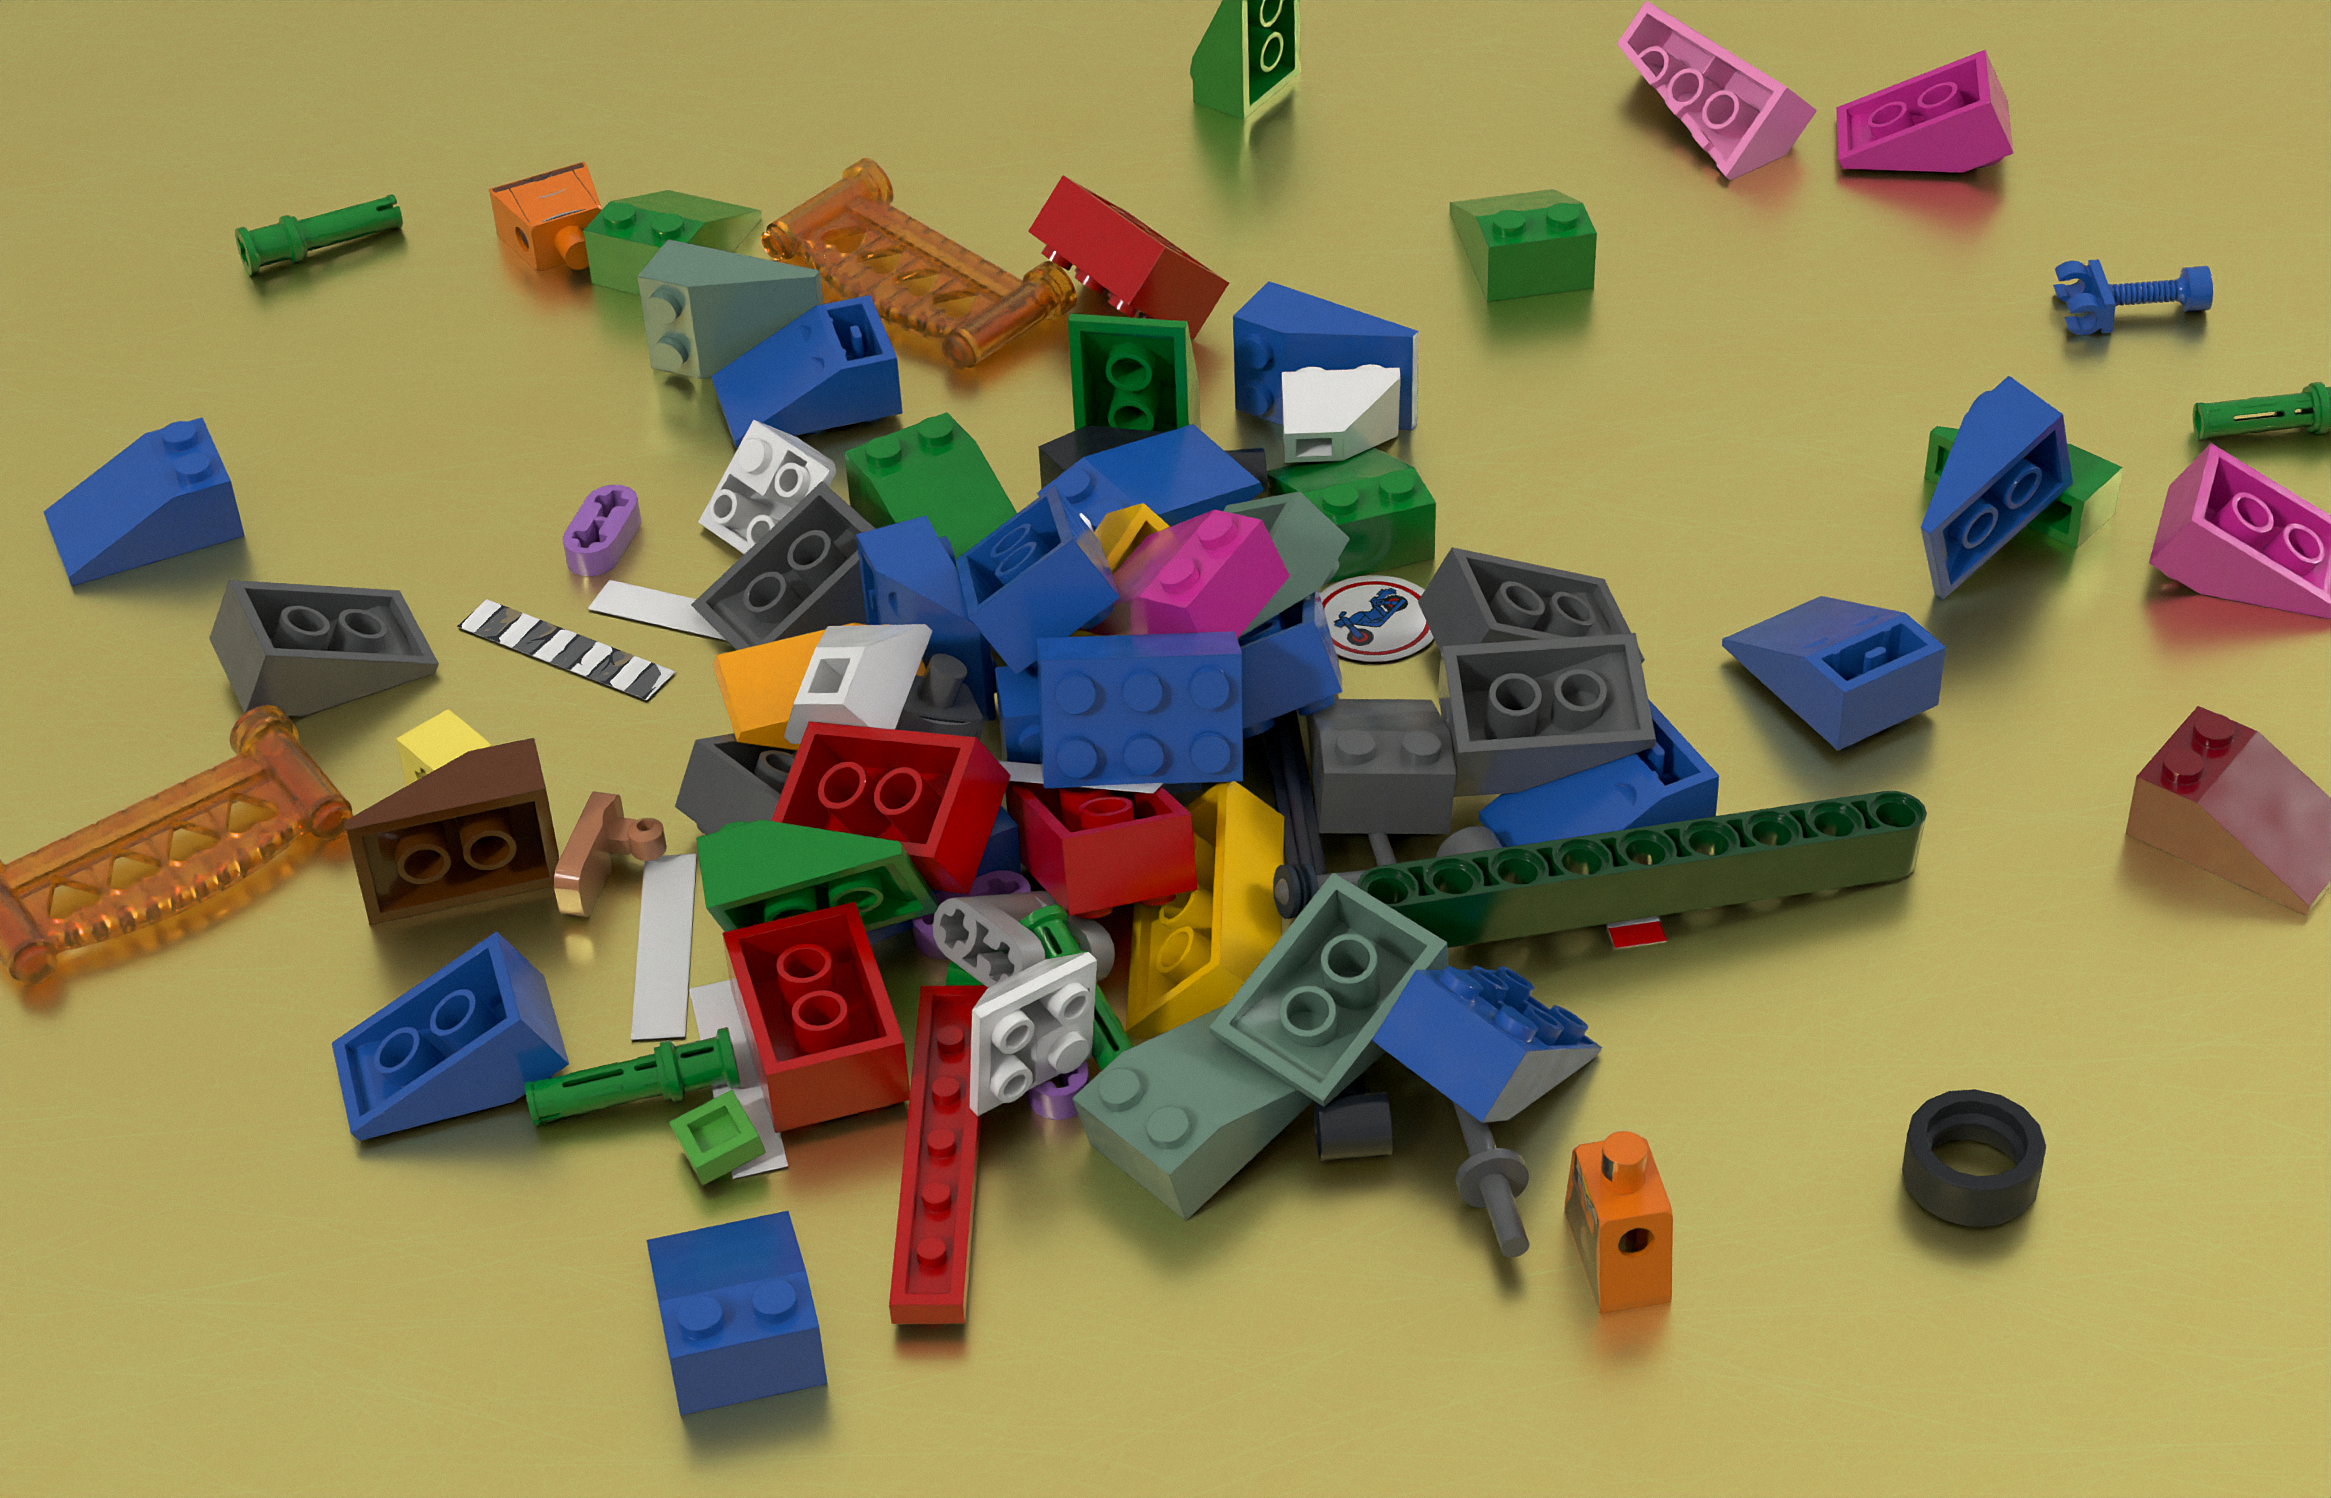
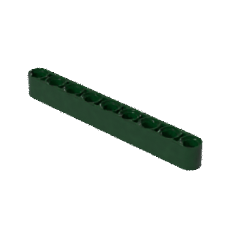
M1881 791L1382 865L1364 872L1358 880L1357 887L1446 941L1447 948L1900 879L1908 876L1915 870L1927 812L1921 801L1908 793Z

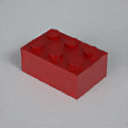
M1064 175L1028 230L1030 234L1046 244L1041 252L1042 255L1068 271L1072 265H1075L1074 271L1076 275L1074 278L1100 295H1103L1105 290L1108 289L1109 293L1107 295L1110 297L1108 303L1131 318H1138L1140 313L1143 312L1142 318L1187 321L1190 338L1195 339L1229 285V282L1134 215Z
M809 721L771 821L899 841L931 890L969 894L1011 775L977 737Z
M1009 781L1005 791L1007 812L1018 825L1021 863L1054 900L1064 908L1069 916L1074 915L1079 918L1088 919L1103 917L1110 914L1115 906L1135 902L1143 905H1162L1175 900L1176 894L1198 890L1191 813L1162 786L1154 793L1086 787L1044 788L1041 783Z
M856 902L722 933L731 991L775 1133L909 1101L910 1087L904 1040Z

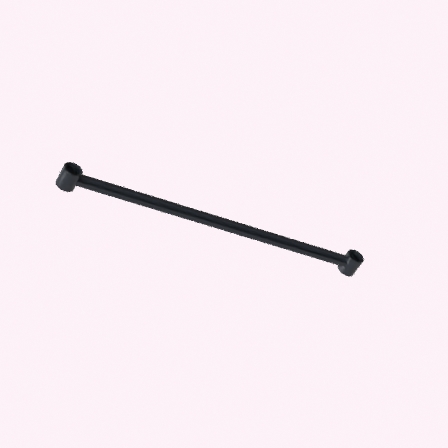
M1264 448L1224 450L1261 482L1264 490L1252 500L1267 498L1268 478ZM1296 709L1273 718L1275 725L1263 732L1276 811L1284 816L1285 863L1289 865L1309 863L1316 875L1327 874L1321 837L1318 831L1317 815ZM1364 1072L1325 1107L1314 1101V1126L1320 1161L1392 1155V1124L1386 1091L1368 1093Z

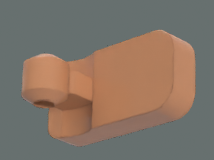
M593 791L556 866L554 890L559 912L579 917H589L612 871V859L615 854H632L641 861H652L660 858L667 849L663 824L655 818H641L638 820L624 818L620 795Z

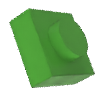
M733 1090L669 1121L678 1143L702 1185L766 1153L759 1134Z

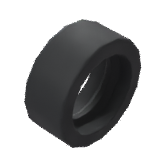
M1976 1089L1948 1091L1927 1100L1912 1115L1906 1137L1902 1172L1907 1190L1924 1209L1941 1219L1970 1227L2000 1225L2021 1216L2036 1200L2045 1157L2046 1142L2039 1123L2024 1107L1999 1094ZM1974 1140L1988 1143L2003 1151L2016 1164V1167L1999 1175L1975 1176L1958 1172L1945 1165L1931 1150L1948 1141Z

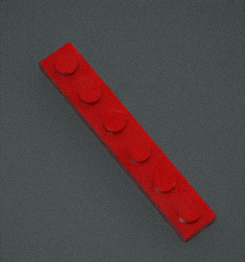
M985 985L920 986L889 1299L891 1324H965L981 1115L977 1116L969 1108L972 1009L988 989Z

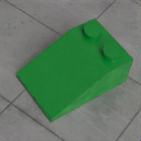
M1222 0L1192 57L1190 76L1193 80V102L1245 120L1301 73L1300 0Z
M1555 189L1450 202V214L1487 302L1594 288L1597 232L1582 202Z
M671 190L610 201L583 230L592 284L640 295L637 276L668 239L733 253L762 220V212L758 209Z
M1084 314L1069 315L1068 332L1075 430L1092 425L1168 432L1191 424L1201 429L1199 378L1187 321Z
M948 412L926 418L920 423L884 437L874 438L866 444L844 452L850 506L875 529L926 515L938 537L946 536L949 539L955 560L1017 514L976 441Z
M1372 447L1343 461L1303 462L1267 471L1268 490L1272 497L1300 491L1350 538L1338 558L1339 568L1336 574L1326 584L1435 559L1436 502L1414 467Z
M761 819L753 822H732L722 826L718 832L696 838L706 909L724 932L856 902L865 931L868 932L935 913L939 907L937 897L899 841Z

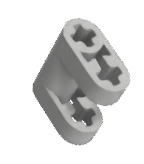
M1047 891L947 899L939 905L934 914V939L938 948L946 957L989 988L1046 960L1045 951L1039 938L1019 922L1037 909L1059 904ZM1068 915L1069 920L1066 927L1075 942H1080L1078 947L1081 951L1090 952L1097 959L1096 982H1100L1108 976L1113 967L1115 954L1111 937L1093 919Z

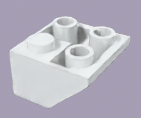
M1369 364L1349 370H1324L1319 367H1305L1296 372H1282L1285 463L1343 461L1397 437L1400 368H1384L1379 365Z
M753 420L698 522L745 554L821 481L829 487L837 473L835 463L799 438Z
M925 624L828 626L815 648L794 701L784 738L791 744H800L809 721L895 729L932 630Z
M1089 952L1043 960L989 987L972 1009L969 1108L977 1116L1002 1103H1010L1017 1100L1026 1091L1061 1073L1065 1074L1075 1070L1084 1061L1092 1057L1097 959Z

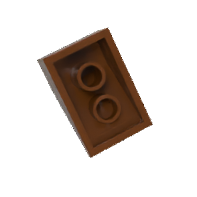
M534 738L468 751L345 821L369 925L554 886L555 870L560 858L546 786Z

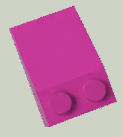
M1986 50L1836 107L1838 161L1842 169L1963 173L1976 167L1986 168L1993 166L2005 156L2014 153L2008 100Z
M2210 443L2169 485L2149 564L2161 570L2169 578L2183 583L2199 594L2331 619V515Z
M1212 510L1148 535L1113 575L1120 598L1113 603L1114 609L1111 614L1100 624L1089 630H1084L1082 627L1078 630L1102 636L1235 631L1238 638L1287 581L1290 575L1261 519Z

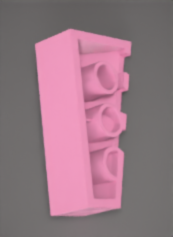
M1647 0L1617 43L1647 82L1666 101L1665 104L1674 115L1686 125L1702 149L1709 153L1717 163L1716 166L1729 180L1736 179L1787 155L1817 111L1785 85Z

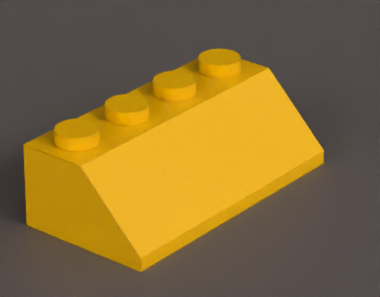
M1236 781L1218 782L1185 807L1192 816L1198 890L1176 894L1175 900L1162 905L1134 903L1125 1031L1135 1039H1152L1228 1004L1281 938L1282 916L1279 914L1274 900L1273 879L1276 868L1279 865H1283L1284 816Z

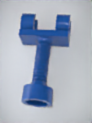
M2099 259L2088 260V265H2084L2079 261H2067L2055 268L2059 281L2079 279L2071 285H2053L2057 297L2067 303L2070 313L2091 311L2084 317H2065L2069 330L2076 335H2089L2098 329L2102 333H2112L2115 307L2118 305L2176 301L2181 303L2184 312L2208 311L2212 306L2213 281L2208 266L2182 268L2180 277L2175 280L2152 281V283L2151 281L2136 282L2135 284L2124 283V285L2122 283L2118 285L2108 284Z

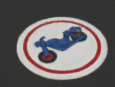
M1367 575L1345 579L1323 590L1320 593L1336 654L1357 661L1384 662L1401 659L1422 650L1434 639L1418 604L1425 590L1409 581L1381 575Z

